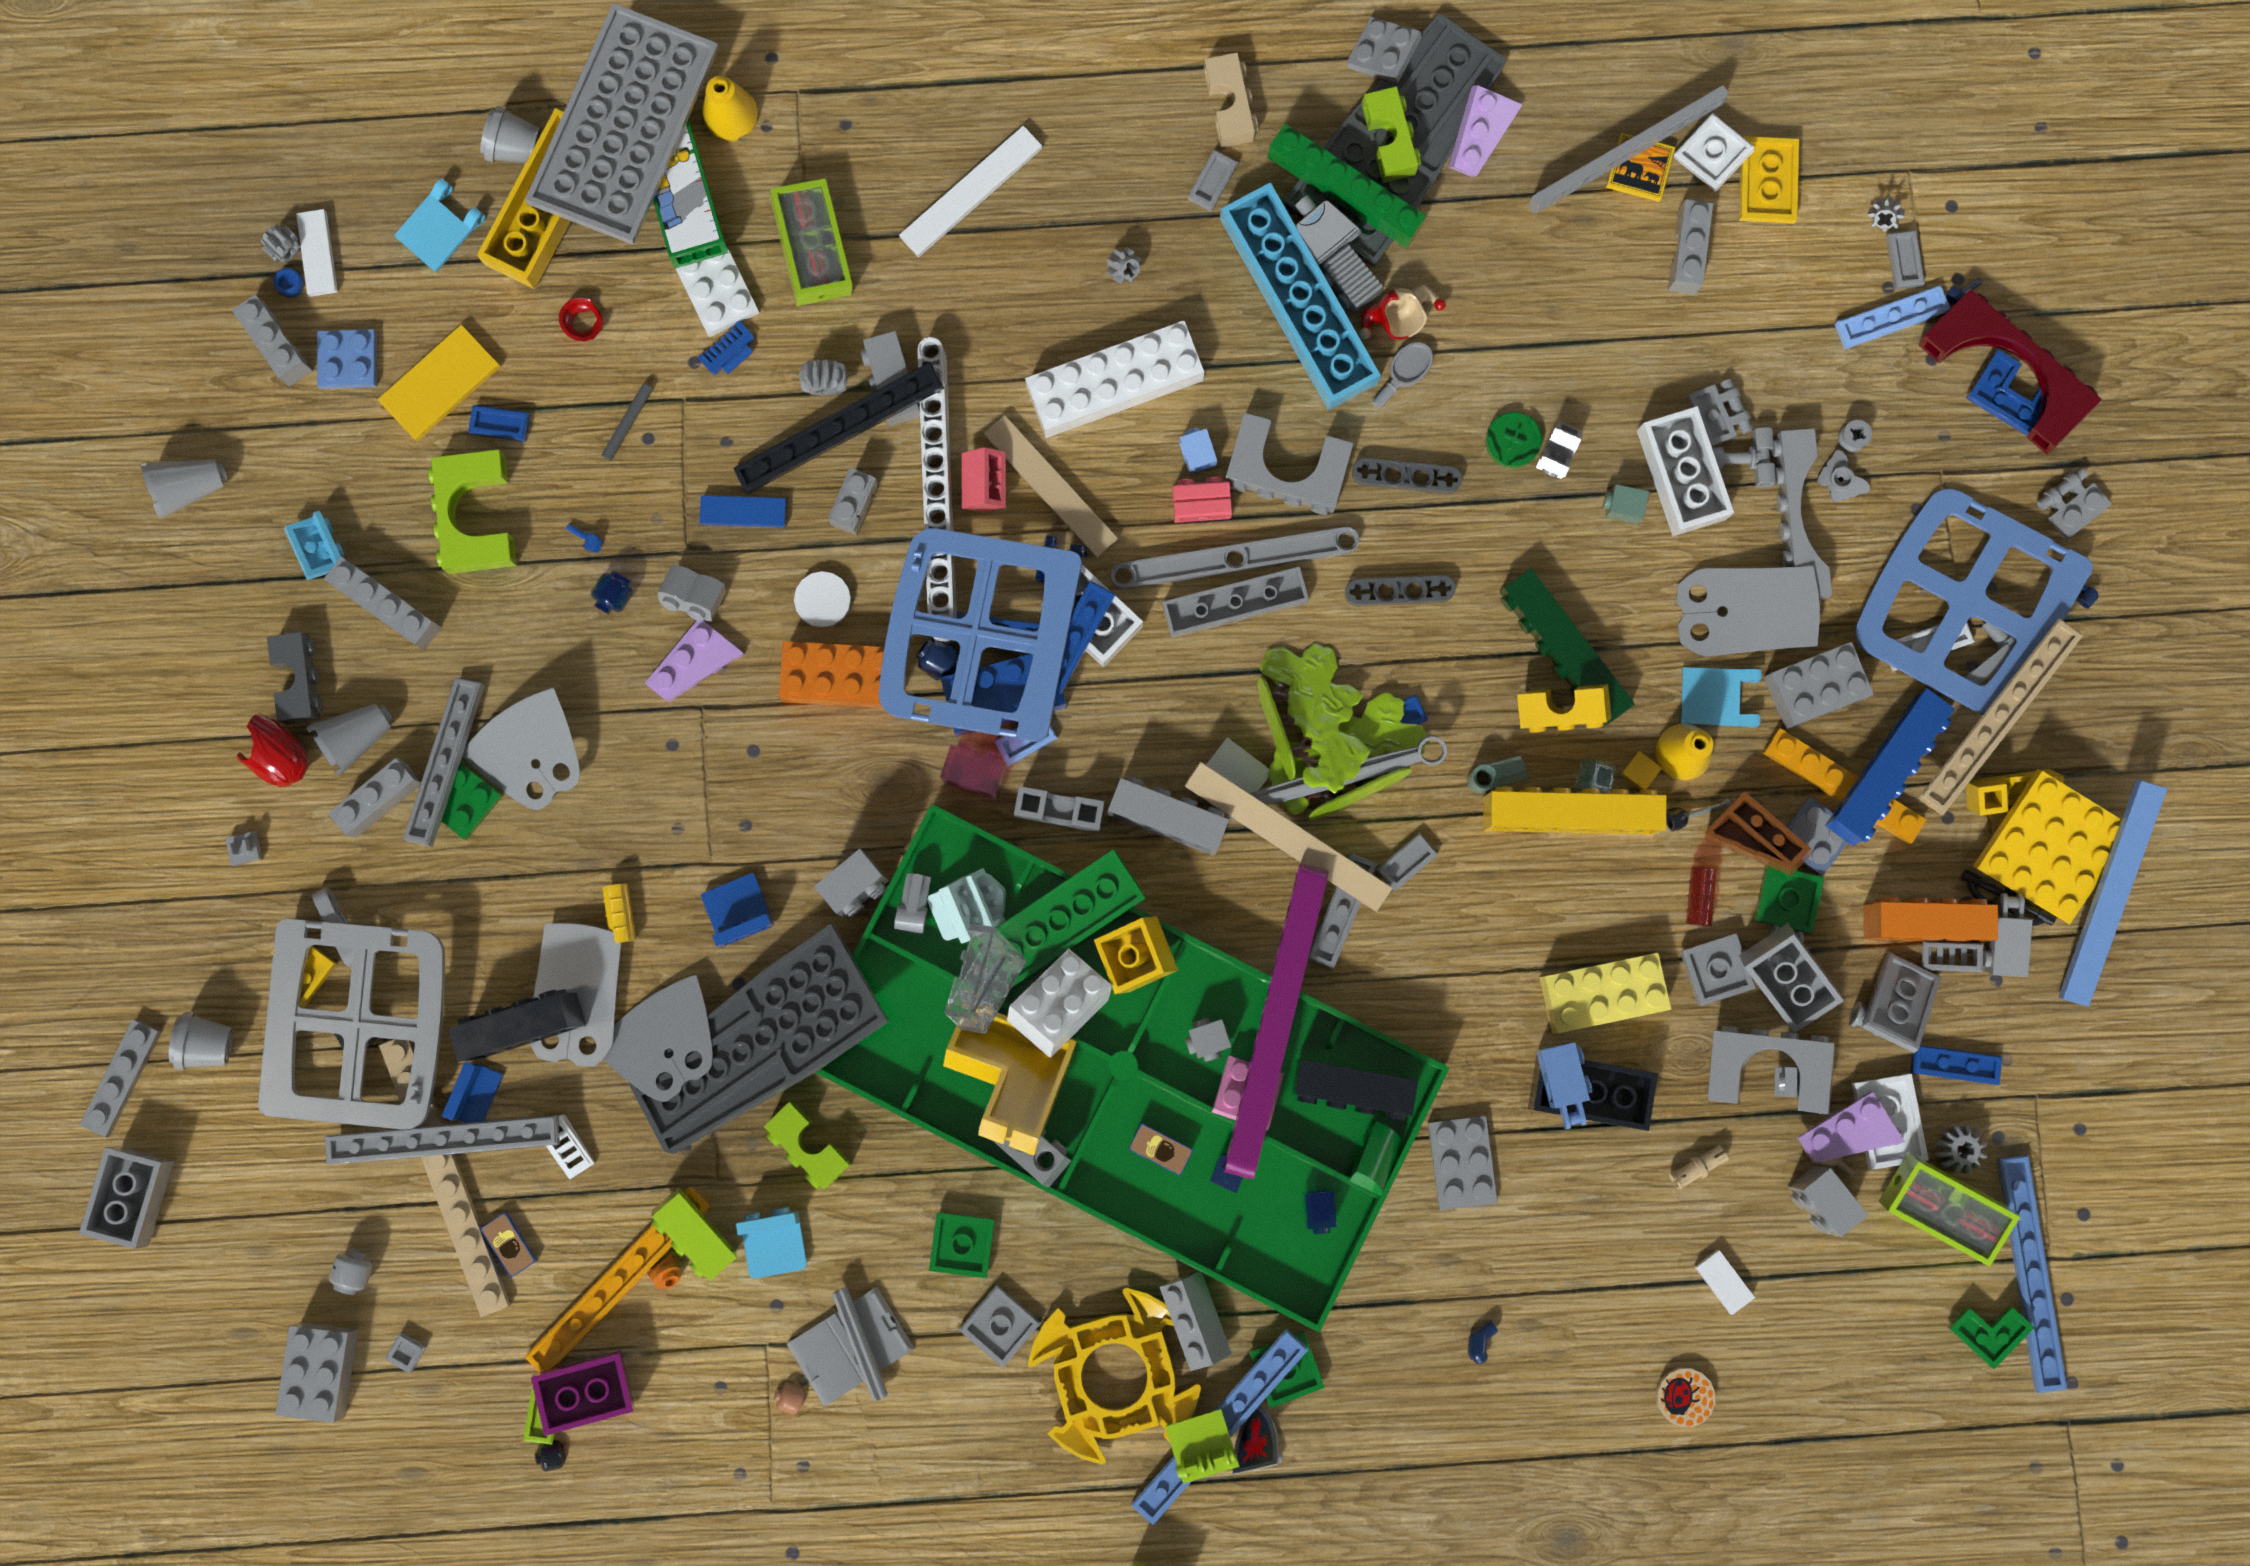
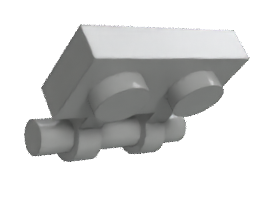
M1731 379L1720 383L1724 391L1722 394L1718 393L1714 384L1686 397L1691 408L1698 406L1711 447L1734 439L1737 434L1733 426L1739 425L1743 435L1753 431L1749 421L1751 416L1748 411L1744 410L1739 399L1741 396L1740 391L1734 387ZM1724 403H1729L1734 416H1728Z
M2079 468L2074 473H2068L2063 477L2062 483L2055 488H2049L2043 493L2044 497L2037 502V506L2044 511L2051 506L2055 511L2047 520L2064 540L2072 537L2112 505L2095 483L2090 484L2086 488L2081 485V481L2088 476L2083 468ZM2070 491L2074 498L2065 504L2062 496Z

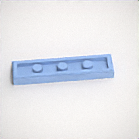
M1939 285L1837 321L1834 325L1844 350L1939 317L1946 314L1951 308L1942 286Z

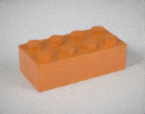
M783 641L779 699L783 703L883 708L879 700V686L885 647Z
M1882 897V899H1873V904L1863 905L1864 940L1985 942L1998 940V905H1987V899H1969V901H1959L1958 904V899L1955 898L1930 900V903L1929 898L1903 899L1902 903H1900V897Z

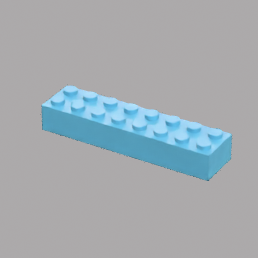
M1271 182L1221 208V223L1328 411L1376 386L1381 377L1379 371Z

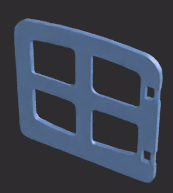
M1943 489L1932 495L1887 562L1855 626V639L1858 645L1870 655L1983 715L2059 618L2064 621L2092 572V563L2081 554L2053 542L2054 540L1991 507L1973 500L1972 497L1960 491ZM1969 506L1984 513L1981 520L1966 513ZM1952 515L1990 535L1987 544L1969 575L1962 582L1943 575L1921 563L1918 559L1919 554L1946 517ZM2010 547H2015L2047 564L2051 569L2045 589L2030 618H2024L1986 596V588ZM2049 548L2064 555L2061 562L2046 555ZM1905 581H1910L1944 599L1949 607L1928 646L1922 653H1918L1886 636L1882 630L1887 614ZM1972 617H1977L2016 639V644L2001 667L1985 686L1977 685L1944 666L1946 657L1968 619Z
M937 528L925 529L919 532L910 543L891 611L879 686V700L882 707L890 715L897 718L917 720L998 736L1002 735L1032 742L1043 741L1049 733L1082 567L1080 556L1073 551ZM936 554L970 558L978 562L968 613L962 619L921 613L917 610L926 573L932 557ZM1002 565L1040 570L1045 574L1044 596L1040 624L1037 631L1032 632L997 626L990 622L989 617L999 568ZM914 634L954 640L960 644L952 692L947 702L910 696L904 691L910 639ZM995 647L1029 653L1033 656L1023 696L1018 709L1013 713L978 708L972 705L981 656L985 648ZM915 704L931 706L930 714L914 713ZM1003 719L1018 721L1017 731L1001 728Z

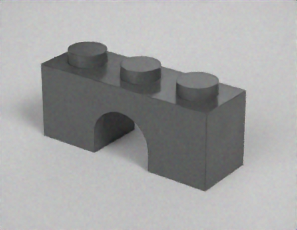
M303 632L267 637L270 665L278 669L292 668L295 675L294 683L288 690L274 693L277 721L288 725L320 720V711L323 709V704L316 688V684L319 683V673L313 664V656L316 654L313 639H310V636Z

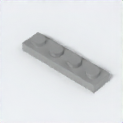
M132 1019L80 1126L103 1137L111 1136L162 1031L137 1019Z

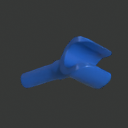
M570 523L566 526L568 531L585 540L582 548L599 553L602 544L600 538L592 533L583 532Z

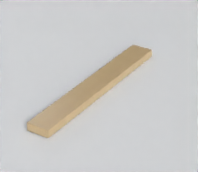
M2060 618L2053 624L1918 797L1920 800L1939 814H1945L2083 637L2080 632Z
M1201 761L1184 786L1299 862L1329 870L1328 881L1374 911H1378L1393 889L1390 885Z

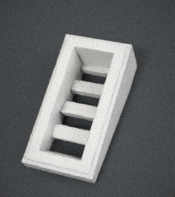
M564 1114L558 1116L559 1127L561 1126L564 1130L559 1133V1137L562 1140L568 1136L570 1141L559 1148L557 1145L546 1147L567 1177L572 1179L594 1165L595 1162ZM575 1146L577 1151L565 1158L562 1153ZM581 1155L584 1160L571 1168L568 1163Z

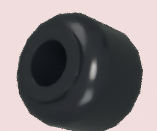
M554 1440L552 1445L540 1443L538 1445V1453H534L536 1465L541 1464V1468L545 1472L560 1469L564 1465V1449L558 1440Z

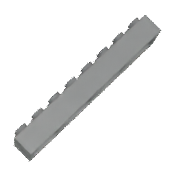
M1296 567L1163 601L1162 607L1172 639L1308 604L1309 598L1301 569Z

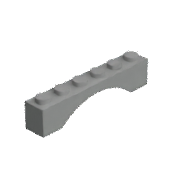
M1815 429L1780 431L1774 437V447L1771 450V454L1773 457H1776L1775 484L1779 485L1776 505L1778 512H1781L1782 515L1779 534L1785 544V551L1782 553V563L1784 567L1814 566L1819 601H1825L1832 596L1830 569L1811 546L1804 530L1801 516L1803 484L1810 467L1818 457Z

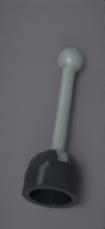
M1727 798L1722 803L1688 813L1680 807L1667 809L1666 824L1671 832L1681 830L1686 827L1689 818L1723 808L1727 810L1733 804V801Z

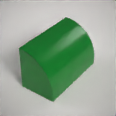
M1378 1121L1375 1122L1366 1136L1350 1176V1182L1380 1196L1382 1195L1402 1143L1395 1131Z

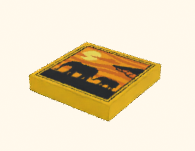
M1621 132L1617 146L1635 136ZM1657 143L1610 170L1606 188L1660 202L1675 147Z

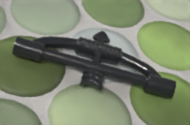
M1967 869L1963 871L1960 879L1967 882L1969 891L1975 899H1986L1976 889L1978 886L1999 897L2002 893L2007 894L2008 897L2018 895V893L2008 887L2003 891L1982 880L1981 876ZM1987 900V905H1998L1999 910L1998 903ZM2025 902L2024 910L2035 915L2036 918L2032 919V926L2044 923L2052 926L2055 923L2056 916L2042 908L2037 909ZM2008 909V915L2014 916L2015 912Z

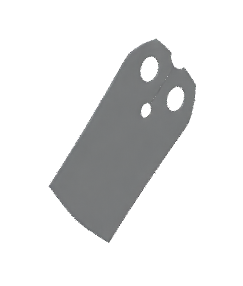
M1814 566L1705 568L1695 571L1678 584L1677 605L1680 606L1683 612L1682 619L1678 623L1680 643L1699 655L1718 656L1818 645L1820 603ZM1694 585H1702L1706 588L1707 597L1703 602H1693L1689 598V590ZM1721 606L1728 609V614L1724 617L1719 616L1717 613L1718 608ZM1697 623H1703L1709 629V635L1703 641H1696L1691 636V628Z
M547 923L544 925L533 998L540 999V993L554 989L556 991L566 989L567 993H577L586 1026L559 1034L558 1045L553 1049L545 1048L541 1040L531 1043V1048L537 1058L555 1063L561 1059H569L574 1062L575 1066H596L609 1052L614 1035L616 990L621 942L615 943L612 931L581 924ZM585 1036L592 1037L596 1042V1050L590 1055L583 1054L579 1049V1042Z

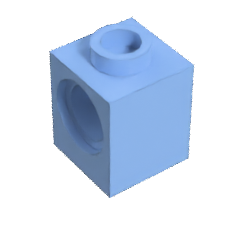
M1192 428L1183 433L1184 436H1181L1179 439V445L1189 475L1216 467L1217 458L1207 429Z

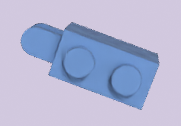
M1569 1042L1536 1050L1550 1108H1559L1565 1129H1570L1571 1125L1578 1123L1581 1126L1586 1125L1582 1102L1590 1100L1588 1093H1592V1087L1588 1076L1583 1075L1581 1065L1585 1061L1581 1047H1576L1575 1042ZM1575 1104L1576 1112L1568 1114L1566 1106Z

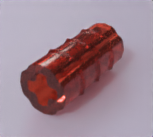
M1691 867L1690 880L1688 881L1689 894L1687 895L1686 924L1712 927L1713 913H1715L1714 900L1716 899L1717 869Z

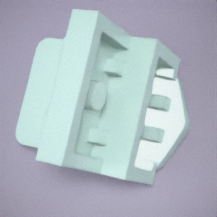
M984 868L951 882L927 898L941 935L947 941L959 937L961 944L1006 921L1003 916L1006 908V889L990 874L985 873Z

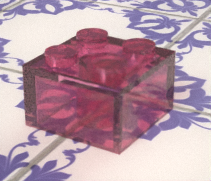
M959 742L958 746L950 745L940 778L944 784L998 801L1008 766L1004 759H1002V755L986 751L985 755L979 754L974 746Z

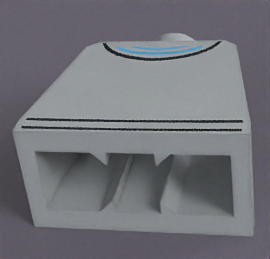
M1307 195L1295 205L1304 217L1296 227L1319 267L1362 233L1355 224L1328 200L1317 207L1310 196Z

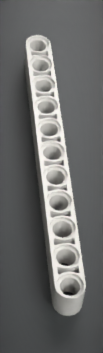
M934 337L924 338L918 345V368L931 362L945 389L920 402L924 530L937 528L953 531L947 357L941 342ZM930 349L939 350L934 358L925 357ZM931 404H941V408L936 413L928 412ZM936 430L942 432L938 440H929L931 432ZM934 458L943 459L942 465L938 468H931L930 462ZM937 485L944 486V491L941 495H931L933 487ZM936 513L945 514L944 521L939 524L932 523V518ZM936 554L932 557L926 573L928 614L957 619L955 557L947 554ZM946 568L948 572L945 578L941 580L934 578L936 570ZM947 596L949 601L945 607L938 608L935 606V601L938 597ZM933 637L935 640L942 641L947 644H950L954 641Z

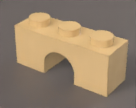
M1238 53L1205 59L1204 74L1209 96L1224 94L1233 101V105L1229 109L1216 112L1215 124L1220 147L1224 148L1253 142L1254 133L1258 131V122L1256 115H1251L1249 105H1252L1253 102L1250 88H1245L1243 79L1247 78L1244 61L1239 62Z

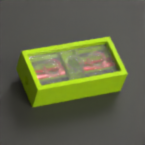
M826 178L770 189V202L796 306L851 296L852 281Z
M1910 1152L1907 1153L1879 1199V1202L1888 1212L1989 1267L2020 1219V1216L2009 1206Z

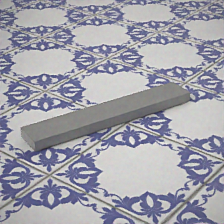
M455 677L403 840L429 847L434 845L485 685L481 682Z

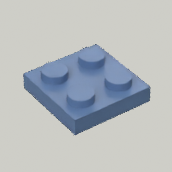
M374 329L317 331V386L320 389L377 387V332Z

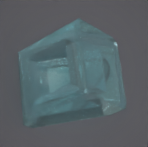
M1582 759L1576 785L1585 789H1600L1602 793L1611 792L1617 766L1596 759Z

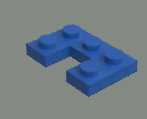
M1998 349L1993 353L1966 399L2027 436L2034 428L2040 414L2041 390L2039 387L2030 401L2010 389L2008 386L2022 364Z

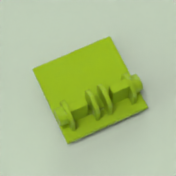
M1222 1409L1165 1426L1177 1463V1474L1182 1479L1183 1484L1239 1467Z

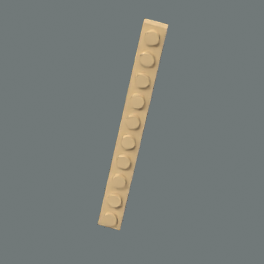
M394 1039L379 1045L399 1101L402 1104L405 1101L410 1081L414 1046L410 1040ZM433 1096L428 1117L417 1127L443 1125ZM446 1154L421 1157L480 1317L482 1318L511 1306L487 1240L480 1230L482 1227L455 1155Z

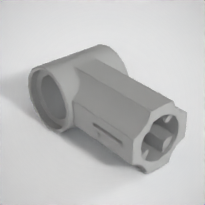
M914 873L906 874L902 901L898 904L894 929L924 933L931 877Z

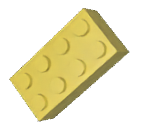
M1658 953L1539 977L1552 1034L1671 1010Z

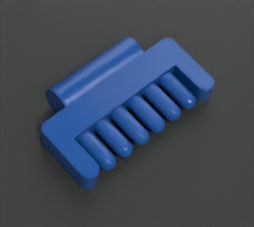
M740 321L735 323L737 329L735 327L730 329L737 339L730 332L725 333V336L732 344L724 336L720 338V341L727 348L719 341L715 342V346L722 353L714 346H710V351L706 350L704 352L707 358L703 354L698 355L700 362L713 375H716L722 369L729 374L753 353L749 345L755 338Z

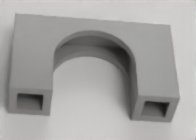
M1244 413L1225 481H1229L1230 488L1239 492H1246V489L1255 491L1257 496L1264 499L1280 498L1284 500L1285 504L1293 507H1300V505L1312 507L1311 511L1322 515H1327L1328 512L1333 513L1353 443L1326 435L1315 471L1309 477L1299 482L1281 481L1268 471L1263 460V449L1271 420Z
M1722 1026L1721 1031H1714L1708 1090L1709 1101L1740 1104L1742 1074L1747 1061L1760 1051L1775 1049L1788 1054L1798 1066L1800 1073L1798 1111L1830 1114L1835 1044L1829 1043V1037L1811 1035V1041L1799 1040V1034L1781 1032V1038L1770 1037L1769 1031L1751 1029V1034L1739 1033L1738 1027Z

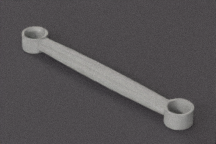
M1424 736L1415 747L1367 758L1366 762L1361 765L1360 772L1356 778L1345 781L1344 785L1378 776L1421 761L1427 765L1440 764L1447 755V747L1438 736ZM1429 740L1438 741L1442 747L1441 755L1435 760H1428L1422 756V747ZM1303 776L1292 781L1288 780L1251 792L1250 794L1266 805H1271L1329 789L1325 786L1312 788L1304 783ZM1226 814L1227 817H1229L1232 820H1235L1234 818Z

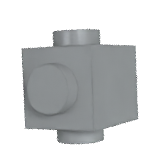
M1205 1018L1192 1023L1194 1029L1188 1030L1190 1036L1185 1038L1189 1053H1196L1197 1058L1204 1057L1205 1062L1221 1057L1220 1051L1231 1047L1222 1019L1210 1023L1209 1018Z

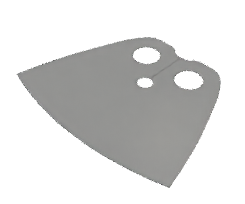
M554 688L527 697L501 712L472 738L462 755L474 769L520 804L534 810H540L550 804L556 792L570 790L580 779L576 750L566 717ZM533 759L540 761L538 769L532 767L531 761ZM563 763L569 768L570 775L567 780L560 781L554 777L553 767L556 764ZM530 782H538L542 786L543 795L541 798L532 799L528 796L526 788Z
M697 975L680 980L658 991L621 1018L614 1025L613 1043L609 1052L603 1058L610 1067L644 1094L658 1101L670 1100L681 1091V1087L688 1080H698L710 1070L712 1065L711 1035ZM668 1048H671L674 1052L671 1058L664 1056V1052ZM691 1051H697L702 1056V1063L696 1069H689L685 1064L686 1055ZM662 1072L670 1073L673 1078L672 1086L667 1090H660L656 1085V1078Z

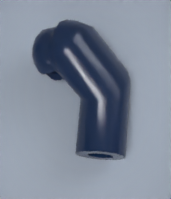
M1488 1320L1469 1336L1468 1355L1476 1364H1483L1487 1361V1340L1499 1332L1491 1320Z

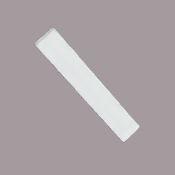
M1022 126L899 234L902 241L919 258L1042 150V145Z

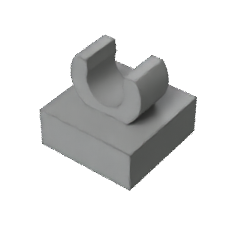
M252 831L225 838L231 866L263 860L258 832Z

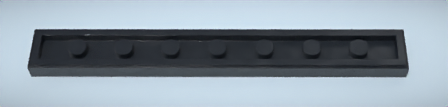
M928 362L733 469L744 492L750 494L945 388L934 365Z

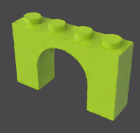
M500 450L431 458L432 467L428 468V475L431 484H434L435 494L431 495V505L433 511H436L437 522H434V534L436 539H439L440 550L436 551L439 567H442L448 574L517 566L515 542L511 535L501 533L485 536H468L459 530L455 519L457 504L468 491L478 487L509 484L506 456Z

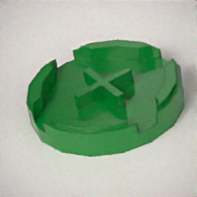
M1512 411L1503 413L1494 419L1487 430L1485 443L1487 452L1495 462L1503 467L1514 469L1524 467L1535 459L1540 451L1543 438L1541 429L1533 418L1521 414V412Z

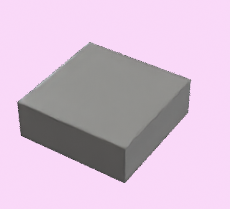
M401 1332L385 1360L410 1374L414 1371L427 1346Z

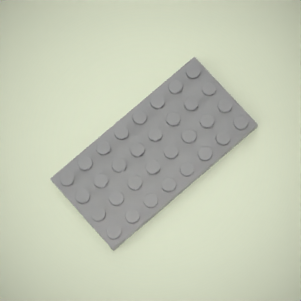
M612 3L525 199L526 203L634 245L718 52V43Z

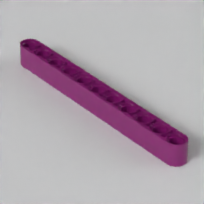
M1303 863L1299 864L1225 1161V1173L1252 1180L1255 1176L1329 870Z

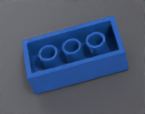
M1029 654L979 667L972 705L978 708L1007 713L1015 712L1019 707L1025 690L1033 656ZM955 674L940 678L946 702L951 696ZM1056 693L1053 712L1066 709L1063 693L1061 696ZM1003 719L1002 725L1016 721ZM953 728L956 737L976 732Z

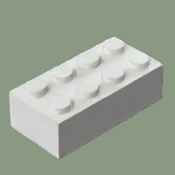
M1698 406L1654 419L1641 425L1637 430V434L1672 536L1725 521L1734 514Z

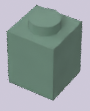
M1616 484L1604 496L1603 508L1607 509L1605 518L1639 524L1645 516L1649 491Z

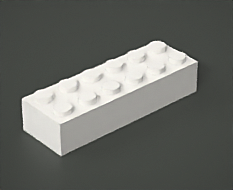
M1181 321L1025 378L1045 438L1202 382L1204 370L1186 323Z

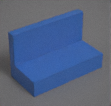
M472 1061L464 1062L442 1117L452 1121L460 1120L465 1123L485 1121L504 1074Z

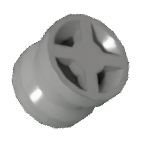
M1853 420L1839 431L1838 443L1847 452H1857L1870 442L1872 430L1865 421Z

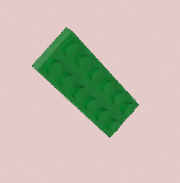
M1113 849L972 944V947L1004 993L1147 898V896L1116 849Z

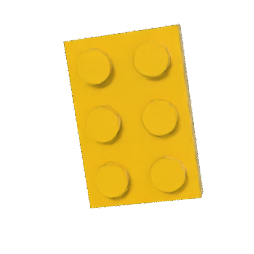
M1743 136L1744 139L1755 147V151L1740 166L1739 221L1794 224L1797 221L1799 139Z

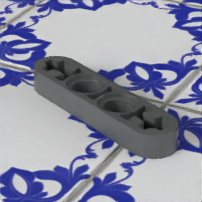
M1361 458L1354 464L1351 472L1354 482L1358 485L1439 494H1452L1458 490L1462 483V475L1455 467ZM1365 465L1368 471L1377 472V466H1381L1380 481L1375 480L1377 474H1368V477L1364 479L1362 478V473L1357 472V470H1361L1362 466ZM1388 468H1396L1399 470L1401 477L1398 481L1391 482L1386 479L1385 471ZM1418 470L1425 471L1429 478L1428 482L1424 485L1417 484L1413 479L1414 472ZM1434 472H1438L1436 478L1443 479L1447 474H1451V478L1456 480V482L1452 483L1451 487H1447L1445 481L1437 480L1436 486H1432Z
M1448 576L1356 579L1348 583L1344 596L1350 605L1356 607L1445 603L1455 594L1456 586L1454 581ZM1426 582H1430L1429 588H1437L1440 582H1442L1444 587L1449 588L1450 591H1447L1445 596H1441L1439 591H1431L1429 594L1431 598H1427L1428 588ZM1411 583L1418 584L1422 589L1421 596L1411 598L1406 592L1407 585ZM1383 584L1390 585L1394 591L1393 597L1390 599L1381 598L1378 594L1379 586ZM1369 585H1374L1372 592L1374 600L1369 599L1370 594H1363L1360 600H1356L1355 595H1350L1355 586H1359L1360 591H1369Z

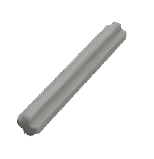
M841 1288L833 1292V1299L873 1401L881 1400L887 1396L888 1392L849 1290Z

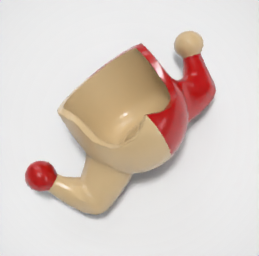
M1419 285L1411 290L1406 288L1392 289L1382 297L1379 303L1370 306L1361 313L1362 329L1359 332V337L1363 340L1369 339L1371 336L1370 326L1374 323H1381L1389 337L1399 340L1409 338L1417 334L1426 324L1427 315L1422 303H1432L1437 311H1442L1446 307V302L1444 299L1438 298L1426 285Z

